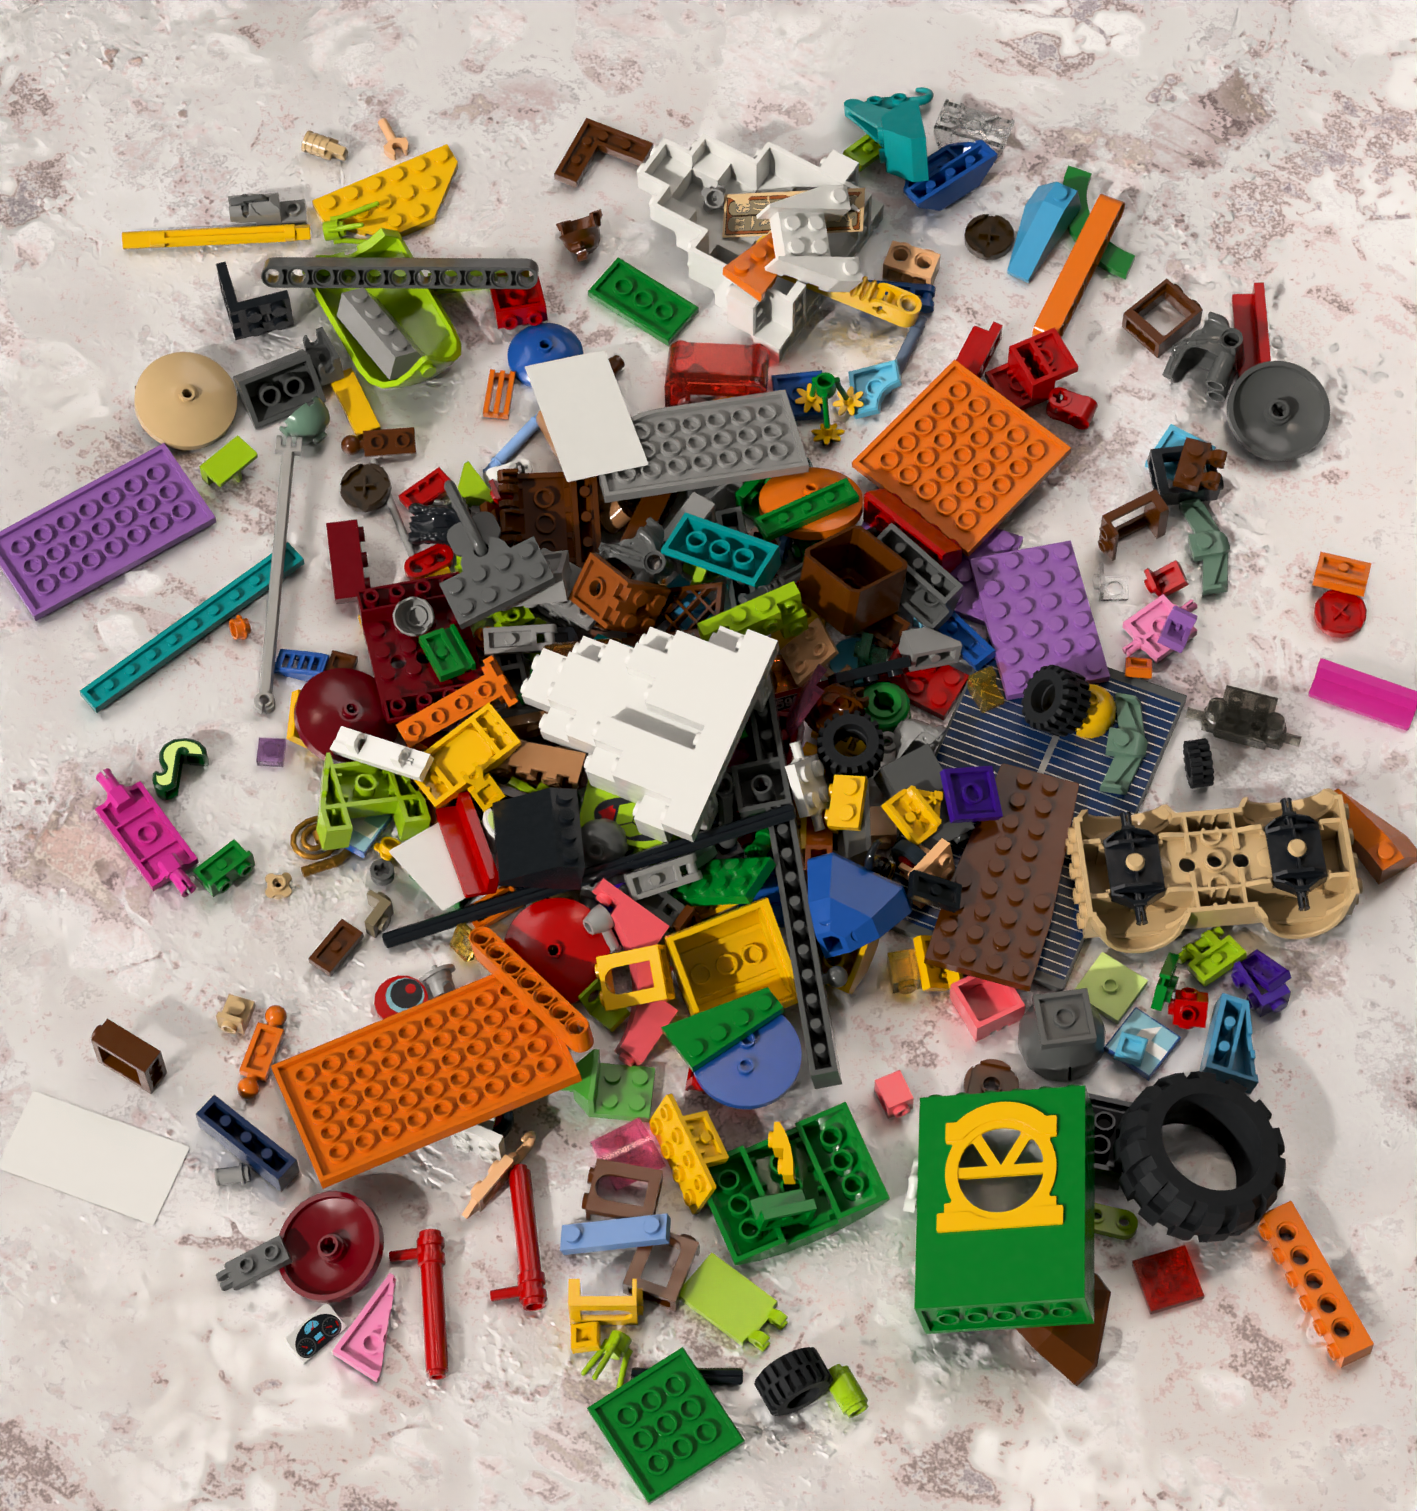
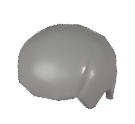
M408 597L398 602L393 612L394 625L401 633L407 636H421L432 628L435 619L433 607L425 599L419 597Z

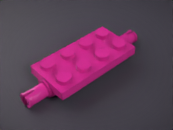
M109 768L103 770L106 774L105 776L102 772H99L96 780L107 792V799L102 805L95 808L96 814L153 892L172 881L182 897L189 896L187 889L192 894L196 890V885L190 880L185 871L199 863L198 858L141 781L132 786H124L118 782Z

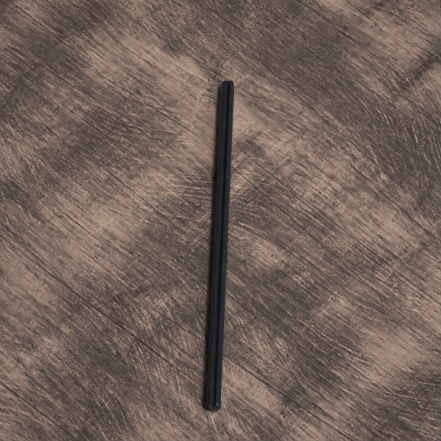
M787 804L699 832L694 842L680 838L586 868L581 887L599 882L603 878L608 879L793 820L797 817L793 804ZM523 888L382 934L383 942L386 948H391L570 890Z

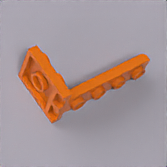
M494 655L482 660L485 665L481 669L485 675L396 724L409 748L497 698L501 704L507 703L508 707L519 701Z

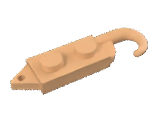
M530 1130L521 1138L523 1143L516 1152H511L509 1155L505 1154L500 1161L497 1159L492 1163L486 1178L483 1181L479 1180L471 1189V1200L462 1216L468 1219L478 1210L481 1212L509 1179V1171H511L514 1165L520 1164L532 1149L536 1140V1133Z

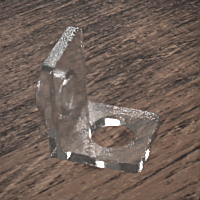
M1099 562L1098 574H1093V588L1098 590L1099 601H1127L1129 599L1127 577H1104V564ZM1111 583H1118L1122 586L1123 590L1119 594H1111L1107 587Z

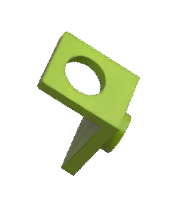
M595 979L578 996V999L589 1015L610 1032H613L630 1015V1012L627 1008L618 1009V1011H605L599 996L600 991H602L600 980ZM594 990H599L597 998L592 1002H588L589 995Z

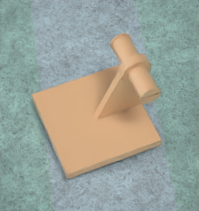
M818 617L808 625L809 629L794 637L780 650L789 671L799 687L817 672H820L825 677L835 674L826 664L839 652L823 622ZM847 664L840 672L851 670L852 668Z

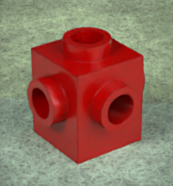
M1189 987L1182 988V990L1175 989V997L1168 1003V1015H1172V1025H1177L1182 1029L1206 1027L1208 993L1198 992V990Z

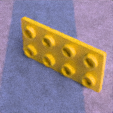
M671 1093L664 1097L649 1120L650 1130L656 1136L661 1147L662 1156L667 1160L672 1170L673 1179L678 1183L683 1193L685 1204L689 1206L692 1214L695 1215L699 1214L716 1189V1184L708 1167L726 1163L729 1156L707 1110L683 1116Z

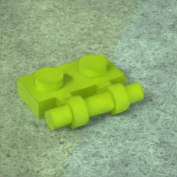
M1220 926L1213 930L1208 929L1201 934L1200 939L1193 944H1186L1182 947V951L1178 953L1180 955L1178 962L1183 964L1190 960L1191 962L1187 964V970L1204 987L1232 969L1234 963L1242 962L1247 958V952L1230 935L1222 940L1219 939L1224 935V931ZM1207 946H1208V947H1211V948H1209L1208 950H1206L1204 953H1201V952H1200V951H1202L1204 948H1206Z

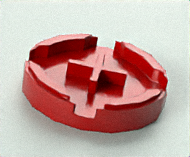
M1328 590L1315 603L1314 619L1316 625L1323 633L1331 637L1343 639L1355 635L1362 629L1366 621L1367 609L1364 601L1356 595Z

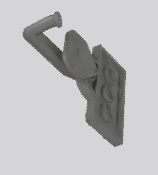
M451 480L445 482L444 489L452 503V508L455 509L461 521L448 530L447 540L454 554L462 557L461 567L463 572L439 583L461 629L556 583L534 536L510 548L505 541L499 539L501 529L494 515L483 511L471 516L466 506V499L461 496L456 484Z

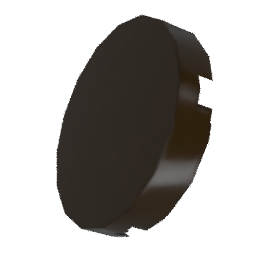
M979 215L973 218L966 226L964 234L965 246L977 258L984 260L999 259L1012 249L1014 229L1009 221L1002 216Z
M374 463L355 465L345 473L340 484L341 497L346 505L356 512L365 513L374 511L384 505L390 497L392 489L391 481L386 471Z

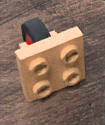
M943 838L931 850L922 845L917 846L908 840L899 841L891 850V856L901 870L899 872L900 875L908 881L909 873L913 870L951 881L954 875L955 865L951 845ZM912 900L913 904L920 909L926 905L925 903Z

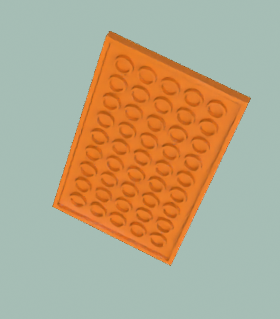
M492 974L271 1065L273 1074L322 1189L582 1081L580 1072L566 1044Z

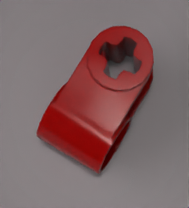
M1057 387L1049 393V403L1047 404L1046 412L1054 420L1072 425L1077 429L1085 430L1090 426L1098 404L1089 396Z

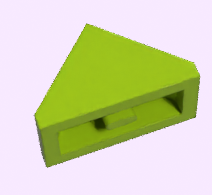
M470 462L464 463L458 490L461 496L466 499V504H469L468 507L472 505L480 506L486 501L497 505L490 495L491 490Z

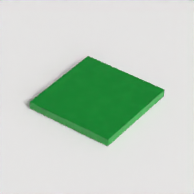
M683 1347L587 1408V1411L648 1505L745 1443L738 1429Z

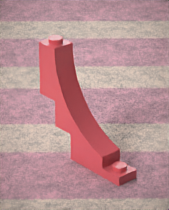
M604 878L597 883L592 893L597 895L596 899L601 904L613 907L610 912L614 922L612 929L621 942L624 951L657 945L670 927ZM650 961L629 965L632 992L654 988ZM666 1001L632 1006L627 1027L614 1051L619 1055V1060L630 1067L641 1065L663 1034L661 1027L668 1025L678 1010Z

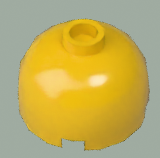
M1089 684L1088 690L1091 691L1089 702H1091V705L1087 710L1088 715L1086 719H1083V724L1080 728L1076 727V735L1083 738L1092 739L1104 735L1106 730L1112 727L1115 721L1116 706L1113 696L1106 689L1095 684Z

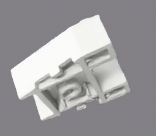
M823 185L773 202L756 215L757 219H770L776 258L765 266V271L779 276L787 275L793 277L805 285L810 283L819 286V289L825 292H850L863 281L859 257H831L825 220L838 221L851 210L847 185Z

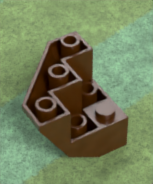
M1094 1273V1324L1015 1329L1041 1356L1078 1387L1097 1367L1111 1291L1100 1276Z

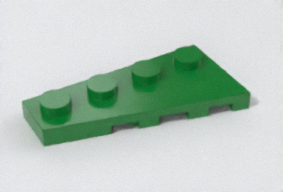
M767 987L661 1027V1029L692 1072H695L782 1014L784 1008Z

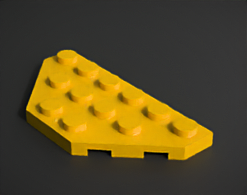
M448 144L314 199L312 204L323 223L324 221H330L332 216H338L378 201L379 206L341 220L345 222V225L364 223L362 228L347 231L366 236L367 234L374 235L380 228L399 231L401 237H404L435 224L440 206L444 203L450 189L451 180L458 170V162Z

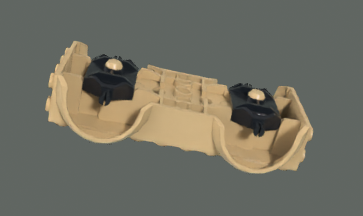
M1328 788L1307 798L1293 801L1291 798H1287V801L1286 798H1283L1280 802L1257 803L1250 801L1248 797H1244L1238 808L1175 813L1167 804H1163L1147 812L1131 815V812L1127 811L1126 815L1125 812H1122L1120 816L1112 817L1093 816L1088 814V809L1081 810L1078 816L1074 817L1072 827L1068 828V839L1065 840L1067 846L1066 853L1071 855L1072 863H1069L1070 879H1075L1073 901L1074 904H1079V913L1076 914L1077 927L1082 929L1083 938L1100 937L1107 946L1124 953H1144L1160 949L1173 942L1185 929L1262 923L1271 933L1287 939H1304L1323 934L1337 926L1345 915H1352L1355 905L1359 903V894L1363 892L1362 880L1357 878L1355 870L1358 869V857L1356 853H1352L1351 844L1354 843V834L1352 828H1348L1347 820H1349V806L1347 803L1344 804L1342 794H1338ZM1238 854L1245 855L1249 860L1246 867H1237L1233 863L1234 856ZM1209 857H1217L1221 860L1222 864L1218 867H1212L1208 864L1207 859ZM1183 859H1190L1194 862L1195 869L1184 872L1180 869L1179 863Z

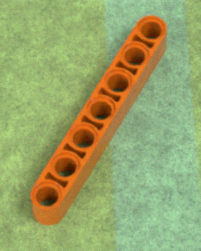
M1104 194L1099 195L1034 325L1032 336L1055 327L1062 338L1123 215L1125 202Z
M484 926L477 927L470 932L469 941L477 961L570 1049L582 1053L588 1051L593 1046L594 1038L588 1020L490 928Z

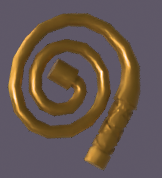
M318 815L302 821L291 834L290 845L293 851L303 859H324L331 856L336 850H327L320 854H308L298 848L296 837L300 830L308 824L317 822ZM317 823L308 826L301 834L300 842L303 848L309 851L322 849L316 830ZM312 831V835L318 845L312 846L306 841L307 836ZM344 848L343 851L331 856V858L301 867L303 877L325 871L326 869L336 868L351 855V851Z

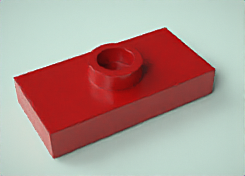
M438 467L398 495L399 500L407 509L413 503L433 505L434 500H440L447 495L444 484L447 480L451 479Z

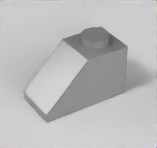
M923 627L902 631L898 650L902 657L909 656L911 666L908 667V670L912 672L958 663L962 644L960 641L940 632Z

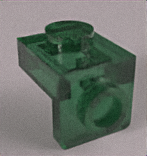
M863 632L861 642L856 641L853 656L858 657L857 668L887 660L888 650L873 646V634Z

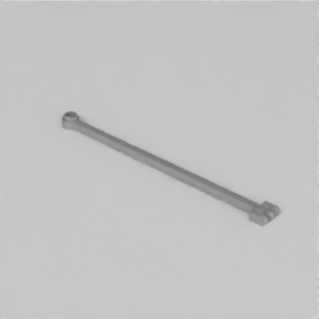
M281 435L276 437L275 454L281 455L260 687L259 693L254 698L255 710L262 714L263 703L260 702L262 698L269 699V702L265 704L266 714H270L275 708V698L272 695L294 456H301L303 437H297L296 446H292V436H287L286 445H282L283 439Z

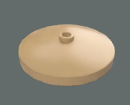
M176 352L156 359L143 371L135 389L134 408L141 426L154 440L161 444L165 443L167 447L173 449L197 450L214 444L227 433L236 414L237 393L232 379L217 362L197 353Z

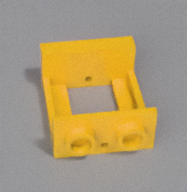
M653 945L596 957L595 973L601 983L602 991H600L599 996L605 1011H618V1009L676 999L666 945ZM650 961L654 988L615 994L611 969Z
M569 1279L568 1309L570 1325L599 1321L600 1325H638V1315H643L644 1312L643 1288H637V1279H632V1296H582L580 1279ZM615 1310H619V1311H627V1312L632 1313V1314L582 1315V1311H615Z

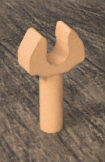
M380 119L378 124L388 141L383 146L385 155L395 161L394 149L401 148L404 155L407 156L409 146L406 137L397 138L387 119Z

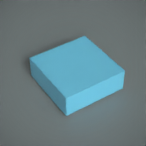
M1122 1031L1114 1059L1140 1067L1148 1039Z

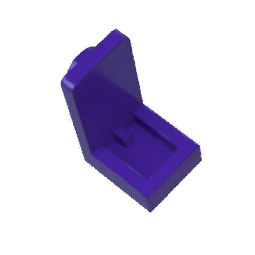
M1241 962L1234 963L1231 978L1238 989L1241 988L1245 993V999L1249 1001L1251 1010H1256L1258 1015L1262 1017L1272 1011L1277 1013L1288 1005L1291 991L1285 983L1271 993L1267 992L1261 995Z

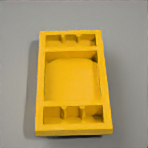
M487 703L424 751L431 754L434 760L423 782L414 781L437 809L457 798L458 793L465 792L471 786V784H468L463 779L460 772L464 770L468 776L474 775L476 769L472 763L476 761L483 770L484 775L500 766L522 743L493 706Z

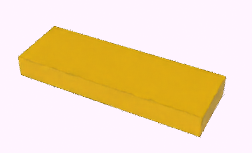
M351 367L343 370L345 378L334 381L330 385L355 436L363 439V431L381 430V427Z

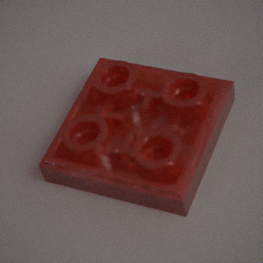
M1185 1245L1132 1261V1267L1150 1315L1204 1299V1293Z

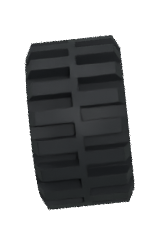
M1055 665L1043 666L1040 671L1034 672L1033 678H1029L1026 689L1024 688V698L1021 700V705H1023L1022 715L1025 716L1024 720L1026 723L1030 724V727L1058 737L1068 736V733L1073 734L1076 732V727L1080 728L1083 724L1082 721L1084 718L1086 719L1088 715L1087 710L1091 705V702H1089L1091 691L1088 690L1090 685L1085 681L1086 678L1079 673Z
M844 710L843 715L839 716L838 712L833 714L832 721L827 718L824 722V728L820 727L819 737H817V754L824 769L826 768V774L829 777L833 775H850L871 778L874 770H879L881 761L883 762L884 758L883 731L879 729V724L876 720L871 722L870 715L865 714L863 717L860 716V711L855 710L854 714H849V710ZM854 737L860 739L866 745V749L857 756L848 757L840 754L836 750L835 745L844 738Z
M805 1347L793 1350L774 1360L761 1371L755 1379L754 1385L771 1415L782 1416L799 1411L820 1398L831 1386L833 1377L814 1347Z

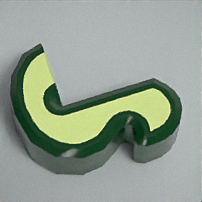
M189 738L173 739L162 747L159 752V763L162 772L155 771L152 776L156 795L162 800H171L178 796L183 763L195 766H209L206 748L199 741Z

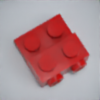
M539 276L536 285L530 289H490L498 329L512 330L518 325L530 324L536 326L541 324L542 321H548L546 303Z

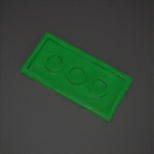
M619 257L588 290L590 298L668 347L699 312V307Z

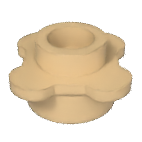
M286 872L282 875H274L273 873L266 875V896L275 899L289 897L292 894L290 888L291 875Z

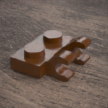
M1186 437L1172 486L1198 492L1199 486L1217 491L1221 474L1214 471L1204 472L1205 465L1208 464L1224 469L1228 452L1220 449L1211 451V443Z

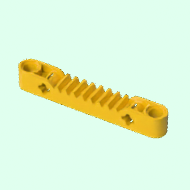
M765 236L760 237V238L757 240V242H759V241H760L761 239H763ZM787 275L778 276L792 283L798 281V279ZM864 276L862 278L863 281L850 292H825L820 290L819 286L810 283L806 284V288L904 328L911 327L917 322L922 307L921 299L917 295L888 283L878 284L877 280L869 282L867 276Z

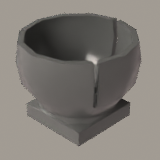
M1087 988L1032 995L1033 1004L1020 1020L1018 1031V1048L1027 1067L1046 1080L1067 1082L1069 1067H1071L1070 1082L1089 1074L1104 1053L1106 1031L1097 1009L1090 1003Z

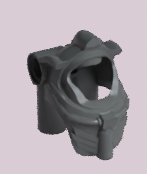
M1209 312L1208 320H1205L1202 329L1195 331L1190 338L1172 345V356L1169 357L1162 375L1165 378L1171 379L1173 383H1178L1190 368L1199 367L1210 370L1205 384L1208 386L1206 395L1212 400L1224 402L1237 370L1244 365L1242 333L1236 328H1230L1229 322L1224 316Z
M651 517L646 520L647 524L644 527L638 529L634 538L624 539L617 544L601 542L598 548L600 552L597 554L612 566L617 563L627 564L635 573L631 578L632 580L661 584L662 579L670 577L674 571L671 559L661 553V548L664 544V529ZM658 560H662L661 567L655 570V563Z

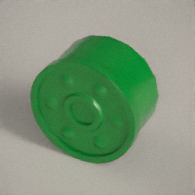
M876 682L864 689V697H869V706L864 708L865 713L871 716V722L874 720L878 722L879 729H882L883 732L889 731L893 733L901 721L911 719L910 700L900 686L891 682ZM885 739V740H884V743H890V742H891V741L888 740V739Z

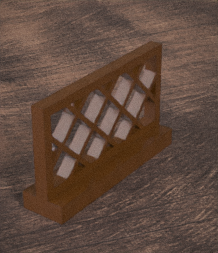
M724 582L669 588L671 590L669 596L674 600L664 610L662 609L654 628L656 629L667 619L671 625L664 632L675 636L677 632L675 630L681 631L679 626L689 616L694 622L687 630H683L684 633L691 634L694 632V636L701 639L697 623L706 620L711 613L715 616L724 612L726 584ZM711 591H717L716 599L709 605L704 599ZM693 593L696 598L686 608L681 601L688 594ZM702 602L706 606V610L696 618L692 612ZM679 605L684 611L673 621L669 614ZM627 633V638H622L621 643L634 648L636 643H639L642 635Z

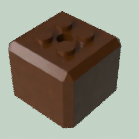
M852 525L805 549L798 585L801 601L841 634L851 636L898 611L907 572V561L862 526Z

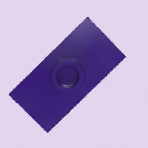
M1258 949L1241 962L1250 978L1270 993L1292 978L1289 970Z

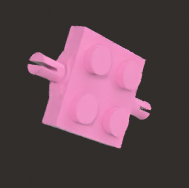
M1164 594L1123 622V629L1133 639L1131 643L1122 648L1127 657L1141 649L1157 664L1175 651L1157 643L1166 618L1172 608L1177 606L1171 603ZM1190 599L1180 608L1192 612L1198 607L1194 600ZM1194 626L1190 631L1187 642L1197 635V629Z

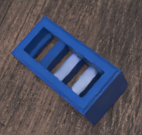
M280 649L275 662L274 674L308 682L313 676L325 671L330 656L317 652ZM289 658L287 667H282L284 659ZM295 660L299 661L297 668H292ZM304 662H305V663H308V666H307L306 669H302V668H303V665H304ZM313 665H318L316 670H312Z

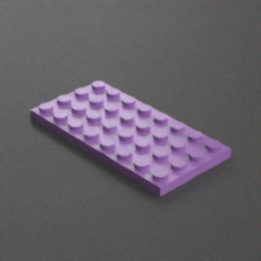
M165 443L0 531V568L34 620L37 621L216 523V517Z

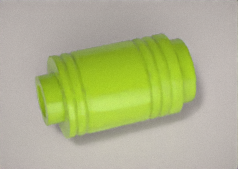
M837 1364L829 1368L828 1370L833 1377V1382L828 1389L842 1410V1413L849 1418H853L864 1412L869 1407L867 1404L868 1399L849 1366Z

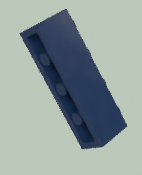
M213 1095L196 1113L198 1125L202 1130L246 1165H249L251 1169L280 1192L300 1173L297 1159L216 1095Z

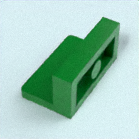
M801 1189L751 1199L749 1203L759 1232L811 1221L817 1210L814 1198L806 1200Z

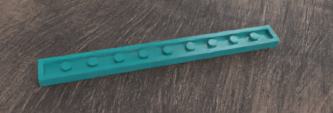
M289 542L286 543L283 579L305 564L302 556ZM272 553L81 689L80 694L82 698L98 713L268 591Z

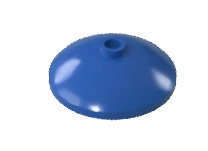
M555 323L531 325L521 330L511 341L508 348V365L510 370L515 372L516 379L519 382L532 388L525 366L582 355L583 347L579 338L562 325Z

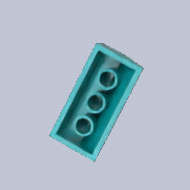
M686 512L661 548L662 554L753 587L769 585L781 566L779 545Z

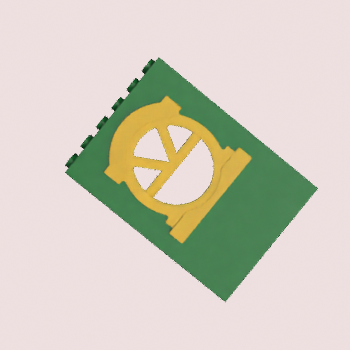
M1070 1084L1066 1087L1056 1088L1043 1086L1039 1089L1030 1090L1016 1088L1003 1092L989 1090L976 1094L962 1092L950 1096L935 1094L920 1098L914 1309L925 1334L1094 1324L1095 1112L1085 1085ZM1002 1128L1020 1131V1136L1000 1165L982 1135L991 1130ZM1029 1140H1034L1041 1150L1043 1162L1015 1164ZM973 1144L987 1166L960 1168L959 1163L967 1147ZM1043 1174L1041 1183L1033 1196L1023 1205L1006 1212H988L977 1208L963 1195L958 1181Z

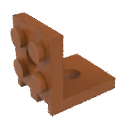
M590 552L568 599L605 629L642 635L643 633L647 634L650 627L654 628L671 590L665 585L629 579L599 554ZM600 583L601 590L597 595L596 588L597 585Z

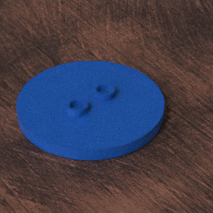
M780 1014L693 1073L700 1087L711 1098L723 1105L736 1109L765 1107L782 1098L795 1083L801 1067L802 1051L800 1040L792 1024Z

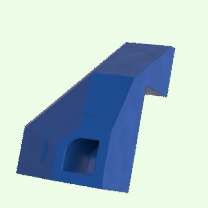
M834 852L807 860L808 904L815 935L825 959L850 953L881 938L912 912V907L904 887Z

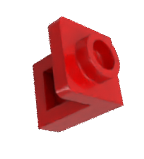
M1177 560L1154 572L1149 568L1144 570L1147 577L1144 583L1151 594L1155 593L1158 597L1162 594L1167 597L1189 585Z

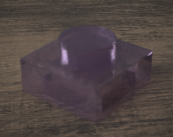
M259 737L256 758L257 766L284 767L286 739Z

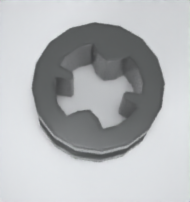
M377 859L370 866L371 879L376 885L386 886L394 880V867L390 861ZM383 868H386L387 874L383 873L381 877L378 876L377 870L382 871Z

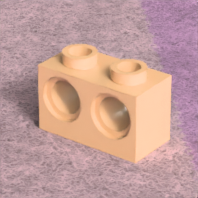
M892 241L883 263L882 278L894 282L933 285L940 269L941 254L935 253L930 249L911 246L906 242Z

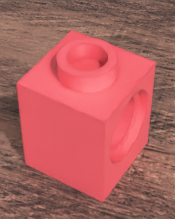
M900 1070L875 1080L874 1092L888 1119L894 1116L897 1118L905 1116L913 1109L914 1098Z

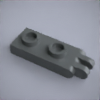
M278 1235L224 1264L225 1269L218 1272L216 1278L218 1281H223L220 1283L222 1291L231 1288L240 1290L293 1261L283 1238Z

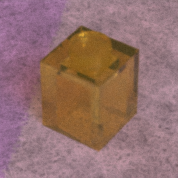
M915 949L887 953V967L893 993L909 994L920 989L921 977Z

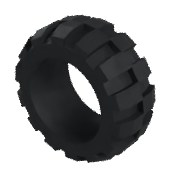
M1195 1071L1191 1072L1188 1077L1185 1076L1184 1072L1175 1073L1158 1079L1153 1086L1146 1087L1125 1111L1116 1128L1117 1140L1113 1144L1115 1170L1123 1172L1118 1180L1127 1201L1134 1199L1141 1207L1138 1214L1151 1226L1158 1222L1168 1228L1166 1235L1184 1241L1191 1240L1194 1235L1198 1236L1199 1243L1225 1241L1229 1236H1239L1254 1226L1275 1202L1277 1191L1284 1183L1286 1159L1281 1158V1156L1285 1152V1145L1280 1128H1272L1269 1122L1272 1113L1260 1099L1256 1102L1250 1099L1245 1094L1246 1087L1232 1079L1226 1080L1225 1083L1217 1081L1215 1073ZM1169 1124L1194 1126L1207 1132L1219 1141L1233 1162L1236 1172V1188L1231 1190L1208 1189L1195 1184L1182 1175L1173 1165L1165 1151L1162 1139V1126Z

